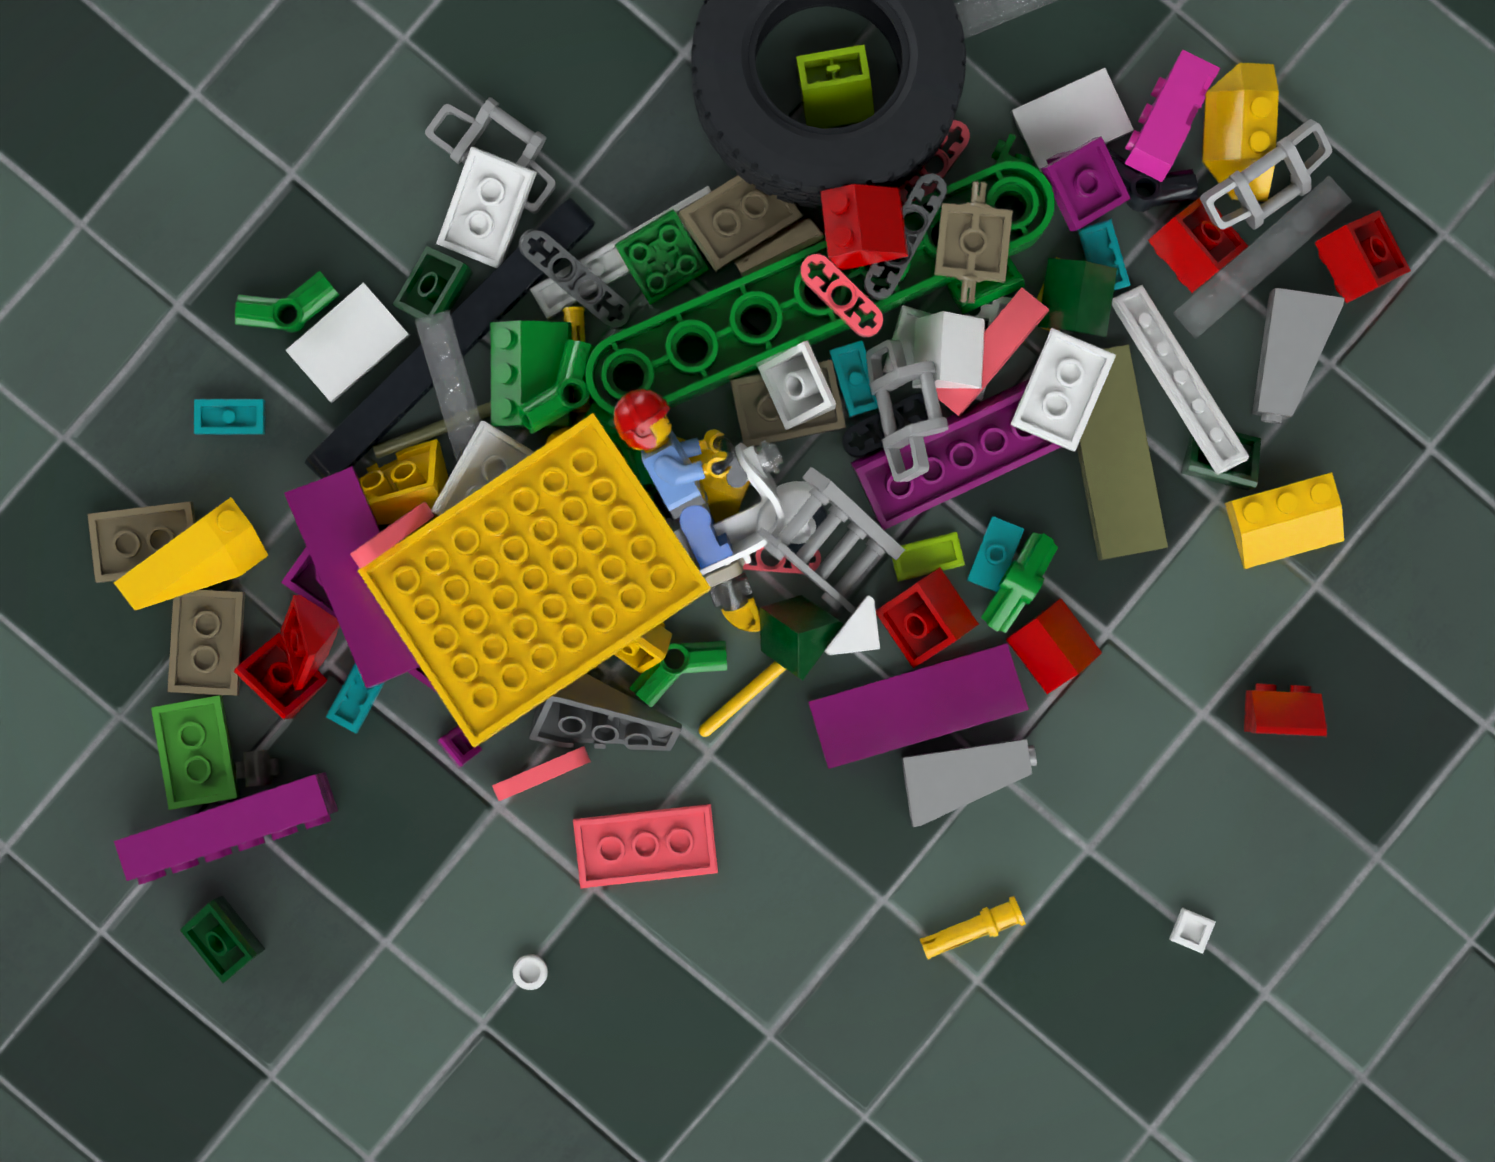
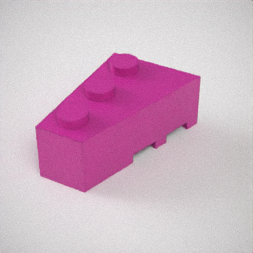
M1185 50L1181 51L1166 79L1159 77L1150 94L1156 99L1153 105L1146 104L1138 119V122L1143 124L1141 131L1134 130L1127 142L1125 149L1131 152L1125 162L1126 165L1160 182L1164 180L1191 129V124L1198 109L1201 108L1206 98L1204 96L1220 70L1219 67Z

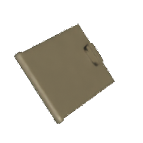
M805 215L797 222L737 258L733 263L744 277L822 240L824 234L808 215Z

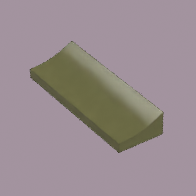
M1129 344L1103 349L1115 354L1116 357L1077 446L1098 561L1168 548Z

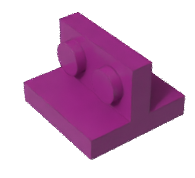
M1102 136L1095 137L1074 150L1055 154L1046 160L1048 165L1041 168L1043 175L1052 187L1054 198L1070 231L1082 228L1131 199Z

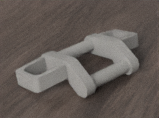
M491 97L483 104L476 118L450 104L443 105L426 128L425 134L429 140L449 153L450 158L457 164L461 162L465 164L470 148L475 145L492 119L527 144L516 164L526 168L531 167L547 182V187L535 203L526 201L524 206L531 213H538L556 188L555 180L535 162L547 137L539 131L534 133L498 107L499 103ZM451 114L471 125L455 148H452L435 135V131L445 117Z
M1312 119L1307 120L1287 137L1285 136L1276 143L1277 147L1242 172L1237 170L1227 179L1203 193L1200 200L1212 223L1220 229H1226L1245 219L1248 225L1255 230L1263 225L1266 217L1296 196H1304L1310 192V174L1332 153V147L1320 123ZM1313 132L1319 143V148L1303 163L1295 145ZM1281 160H1284L1291 173V184L1259 205L1249 183ZM1234 189L1242 208L1220 218L1214 202Z
M886 340L866 353L871 394L876 396L885 436L882 439L883 448L893 479L896 482H908L929 470L923 437L942 433L949 428L947 419L942 417L933 377V374L936 373L934 362L923 361L907 366L901 341ZM889 351L893 371L883 376L881 357ZM920 379L929 420L914 423L897 430L889 392L911 380ZM910 444L914 464L911 469L906 471L899 449Z

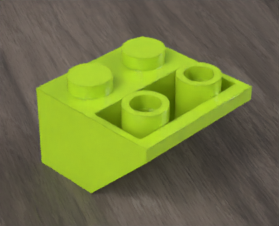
M865 44L796 56L795 66L807 126L824 129L860 123L875 114Z

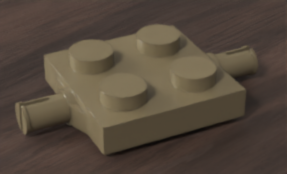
M972 182L971 202L961 205L942 203L934 275L954 277L962 281L960 302L963 303L967 301L968 289V303H975L976 282L985 280L1005 282L1013 210L995 209L985 204L987 186L985 182L980 184L979 196V182Z

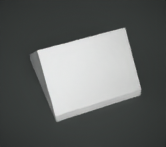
M946 311L916 318L913 364L923 361L934 362L936 373L933 374L936 388L982 389L985 320ZM920 379L912 380L913 388H921Z
M808 340L758 367L786 430L835 409L836 402Z
M868 595L863 599L855 612L824 651L826 654L836 655L880 649L873 598Z

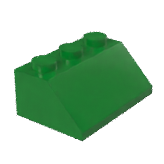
M523 320L491 322L492 426L505 429H527L519 418L517 407L551 388L556 383L565 342L569 339L572 340V323ZM565 386L563 396L569 403H572V388ZM572 411L544 428L572 427Z

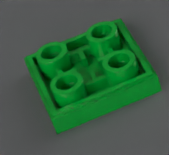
M674 209L614 244L650 305L709 270Z

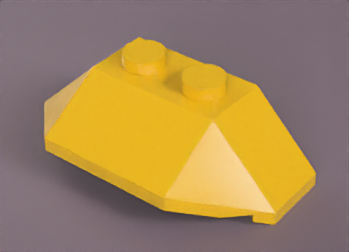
M1239 63L1205 94L1202 163L1218 183L1227 179L1237 170L1242 172L1276 148L1279 90L1274 64ZM1274 166L1249 183L1257 201L1265 202L1268 200ZM1234 189L1227 192L1232 200H1239Z

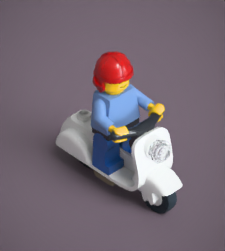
M639 389L631 391L618 400L614 409V424L621 439L625 440L629 447L641 450L643 464L675 519L667 518L665 519L701 574L704 575L713 571L705 576V580L710 587L740 575L743 572L745 562L746 564L751 563L750 553L761 549L768 543L757 533L762 527L776 538L811 496L809 492L813 487L807 482L792 481L779 486L776 485L770 472L779 473L778 465L784 463L777 445L774 443L769 446L767 440L762 441L761 446L757 448L754 446L747 448L742 443H739L734 448L731 441L723 437L725 434L712 429L704 435L702 440L698 441V438L679 442L674 432L671 431L672 425L666 416L670 409L667 401L651 390ZM705 449H710L715 453L709 463L702 464L701 461L691 463L689 459L690 457L702 454L701 451ZM706 474H711L715 478H722L726 475L728 484L734 488H740L749 481L759 492L761 501L716 523L710 512L708 496L701 479H705ZM823 505L819 507L787 546L795 555L828 516Z

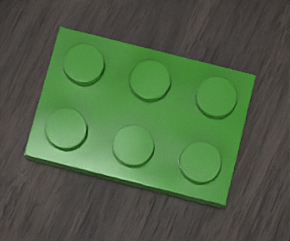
M222 695L151 707L168 809L172 810L239 798Z

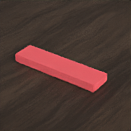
M1021 287L984 332L982 389L936 388L939 401L960 417L1045 317L1049 309Z

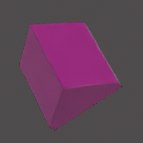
M459 725L442 736L437 742L458 769L482 751L479 745L475 748L471 745Z

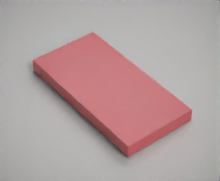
M711 804L573 819L580 888L718 873Z

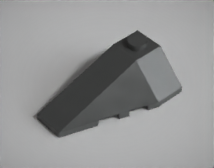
M584 674L536 706L529 739L567 748H574V743H594V748L606 749V744H625L630 750L671 751L682 730V724L596 678Z

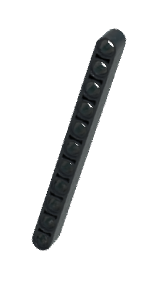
M569 198L537 229L548 234L565 250L570 252L590 232L596 222L572 198ZM541 236L537 240L531 237L527 242L531 246L528 252L531 254L533 251H537L546 258L541 261V264L544 266L547 258L556 252L557 249L553 247L550 253L541 246L540 243L543 240ZM518 247L309 455L305 464L320 479L349 467H354L491 330V322H499L530 292V288L537 285L546 274L525 258ZM563 258L557 259V260L554 262V264H553V268H554Z

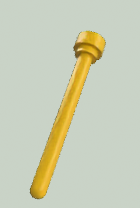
M774 661L702 723L698 729L699 734L702 737L710 736L786 669Z

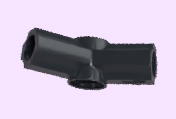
M1111 149L1109 150L1131 198L1126 202L1132 210L1145 212L1153 206L1197 200L1198 183L1193 169L1168 172L1164 180L1160 182L1126 165L1124 158ZM1136 188H1147L1151 196L1143 197L1139 195Z

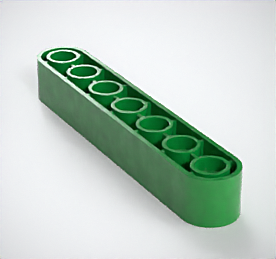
M1001 162L946 186L947 192L942 203L961 205L971 202L972 182H979L978 196L981 182L987 183L985 204L995 208L996 200L1003 196H1013L1021 202L1023 216L1019 220L1011 222L1008 257H1012L1033 246L1049 225L1054 213V194L1049 181L1038 169L1024 162ZM935 191L924 196L920 204L916 200L912 201V204L922 206L928 213H931L933 209L927 208L926 205L931 196L939 197L940 193ZM941 206L890 297L884 300H876L866 293L864 281L869 271L868 265L841 271L880 309L882 314L957 280L954 277L934 275L937 246L932 240L931 233L940 223ZM910 212L904 217V225L908 230L918 231L923 227L924 220L919 213ZM826 240L601 341L592 351L586 365V384L593 400L600 408L614 416V409L618 400L629 393L616 387L614 382L615 374L621 366L633 364L640 367L644 372V381L637 390H651L659 394L662 399L667 401L671 409L725 385L730 380L738 379L758 370L759 366L808 340L810 346L850 329L828 305L823 307L814 306L807 301L804 295L807 285L801 278V265L808 256L813 254H821L828 258ZM906 257L896 259V262H901ZM812 263L808 265L810 268L808 276L811 279L818 276L829 284L839 279L833 274L829 280L823 274L825 266L822 263L817 266ZM872 277L870 281L874 283L873 290L879 292L882 288L888 290L890 286L886 284L887 278ZM838 286L834 289V303L843 306L851 301L852 293L847 287ZM860 299L857 300L851 310L845 312L848 317H851L852 313L855 312L861 318L859 324L875 317L872 312L865 315L858 309L861 304H864ZM751 308L763 309L771 318L770 328L761 335L749 334L741 325L743 314ZM697 336L706 342L708 352L702 361L690 364L684 362L679 357L677 349L684 338Z

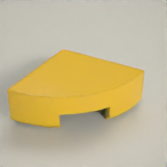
M754 598L721 609L725 618L736 628L747 632L760 631V614Z

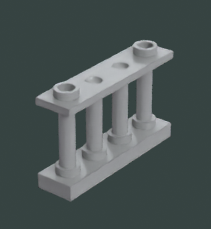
M811 467L802 477L813 487L809 492L811 496L776 538L762 527L757 533L768 542L764 546L768 552L780 561L783 557L788 559L825 592L821 597L835 610L842 606L853 614L856 608L844 598L847 592L878 555L881 557L884 553H887L897 560L905 549L831 480ZM829 502L831 504V507L828 509L829 515L795 555L787 546L822 504L826 506ZM846 520H849L850 523L847 526L849 530L815 571L807 565V562L839 523H845ZM867 537L868 541L865 543L867 546L834 588L825 581L856 542Z

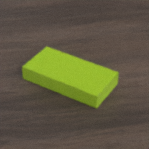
M957 532L900 545L905 549L897 560L892 558L897 582L928 575L939 567L944 571L965 565Z

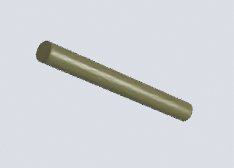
M491 401L373 446L375 455L378 459L490 417Z

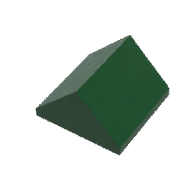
M426 246L392 305L436 330L447 319L473 272L465 263Z
M1048 258L1041 303L1049 309V312L1040 321L1038 327L1107 337L1117 268L1088 261Z
M1235 432L1247 451L1249 458L1247 461L1217 475L1191 434L1181 473L1243 490L1256 488L1259 474L1261 438Z
M802 595L760 607L761 651L803 681L844 624Z
M223 896L209 902L180 929L222 984L266 950Z

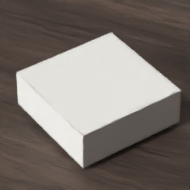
M1182 907L1169 940L1203 954L1216 921Z

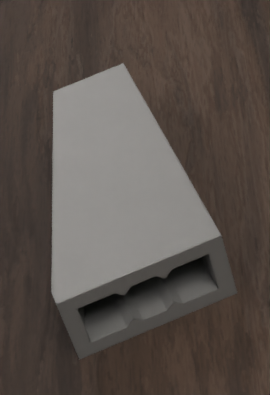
M1275 288L1269 292L1252 411L1254 415H1261L1262 422L1281 424L1282 419L1293 416L1344 305V298Z
M1018 739L901 757L911 825L913 827L922 826L1031 775V766H1037L1034 745L1028 746L1027 739Z

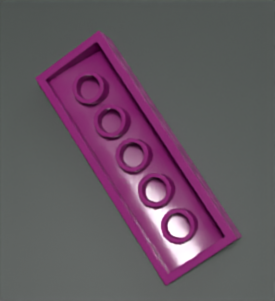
M1029 379L968 407L960 417L956 414L947 417L948 430L924 436L929 470L908 482L894 481L884 448L878 449L850 463L883 530L1061 447L1010 425ZM910 444L899 449L906 471L911 469L914 464Z
M349 467L320 480L284 492L366 688H372L419 668L420 665L357 571L360 568L350 555L358 547L381 532L354 467Z
M1008 643L808 702L828 769L1029 710Z

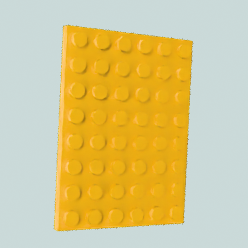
M594 413L384 552L366 566L357 570L474 748L711 590V587Z

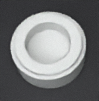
M527 954L520 957L513 967L514 981L518 986L526 990L539 988L548 976L546 962L535 954Z

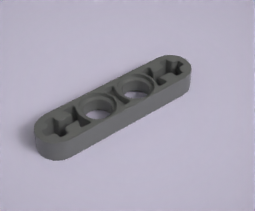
M926 174L914 186L902 208L903 218L910 212H916L922 216L924 225L918 231H911L905 227L908 256L903 261L894 262L889 260L883 262L889 268L899 270L897 275L890 271L886 279V284L890 286L888 290L882 288L879 292L873 290L874 283L870 279L872 277L879 278L884 267L878 266V263L871 265L864 281V289L871 298L884 300L890 297L897 287L947 192L946 183L939 175ZM933 182L937 184L936 191L940 195L939 197L931 196L926 207L933 210L931 213H928L922 206L912 204V201L915 199L920 204L925 194V190L921 186H929Z
M530 229L522 234L519 239V249L525 258L609 327L618 328L627 323L631 312L629 304L548 234L539 229ZM541 236L543 239L540 243L541 246L550 253L553 247L557 249L556 252L547 258L544 266L541 264V261L546 258L537 251H533L531 254L528 252L531 246L527 242L531 237L537 240ZM559 258H567L571 264L569 274L564 277H557L553 273V264ZM585 280H593L597 286L595 296L590 299H583L579 294V286ZM605 291H607L609 295L603 298ZM602 298L613 306L620 303L618 311L621 315L618 319L612 316L608 320L609 312L607 309L598 304L595 310L593 306L599 303Z

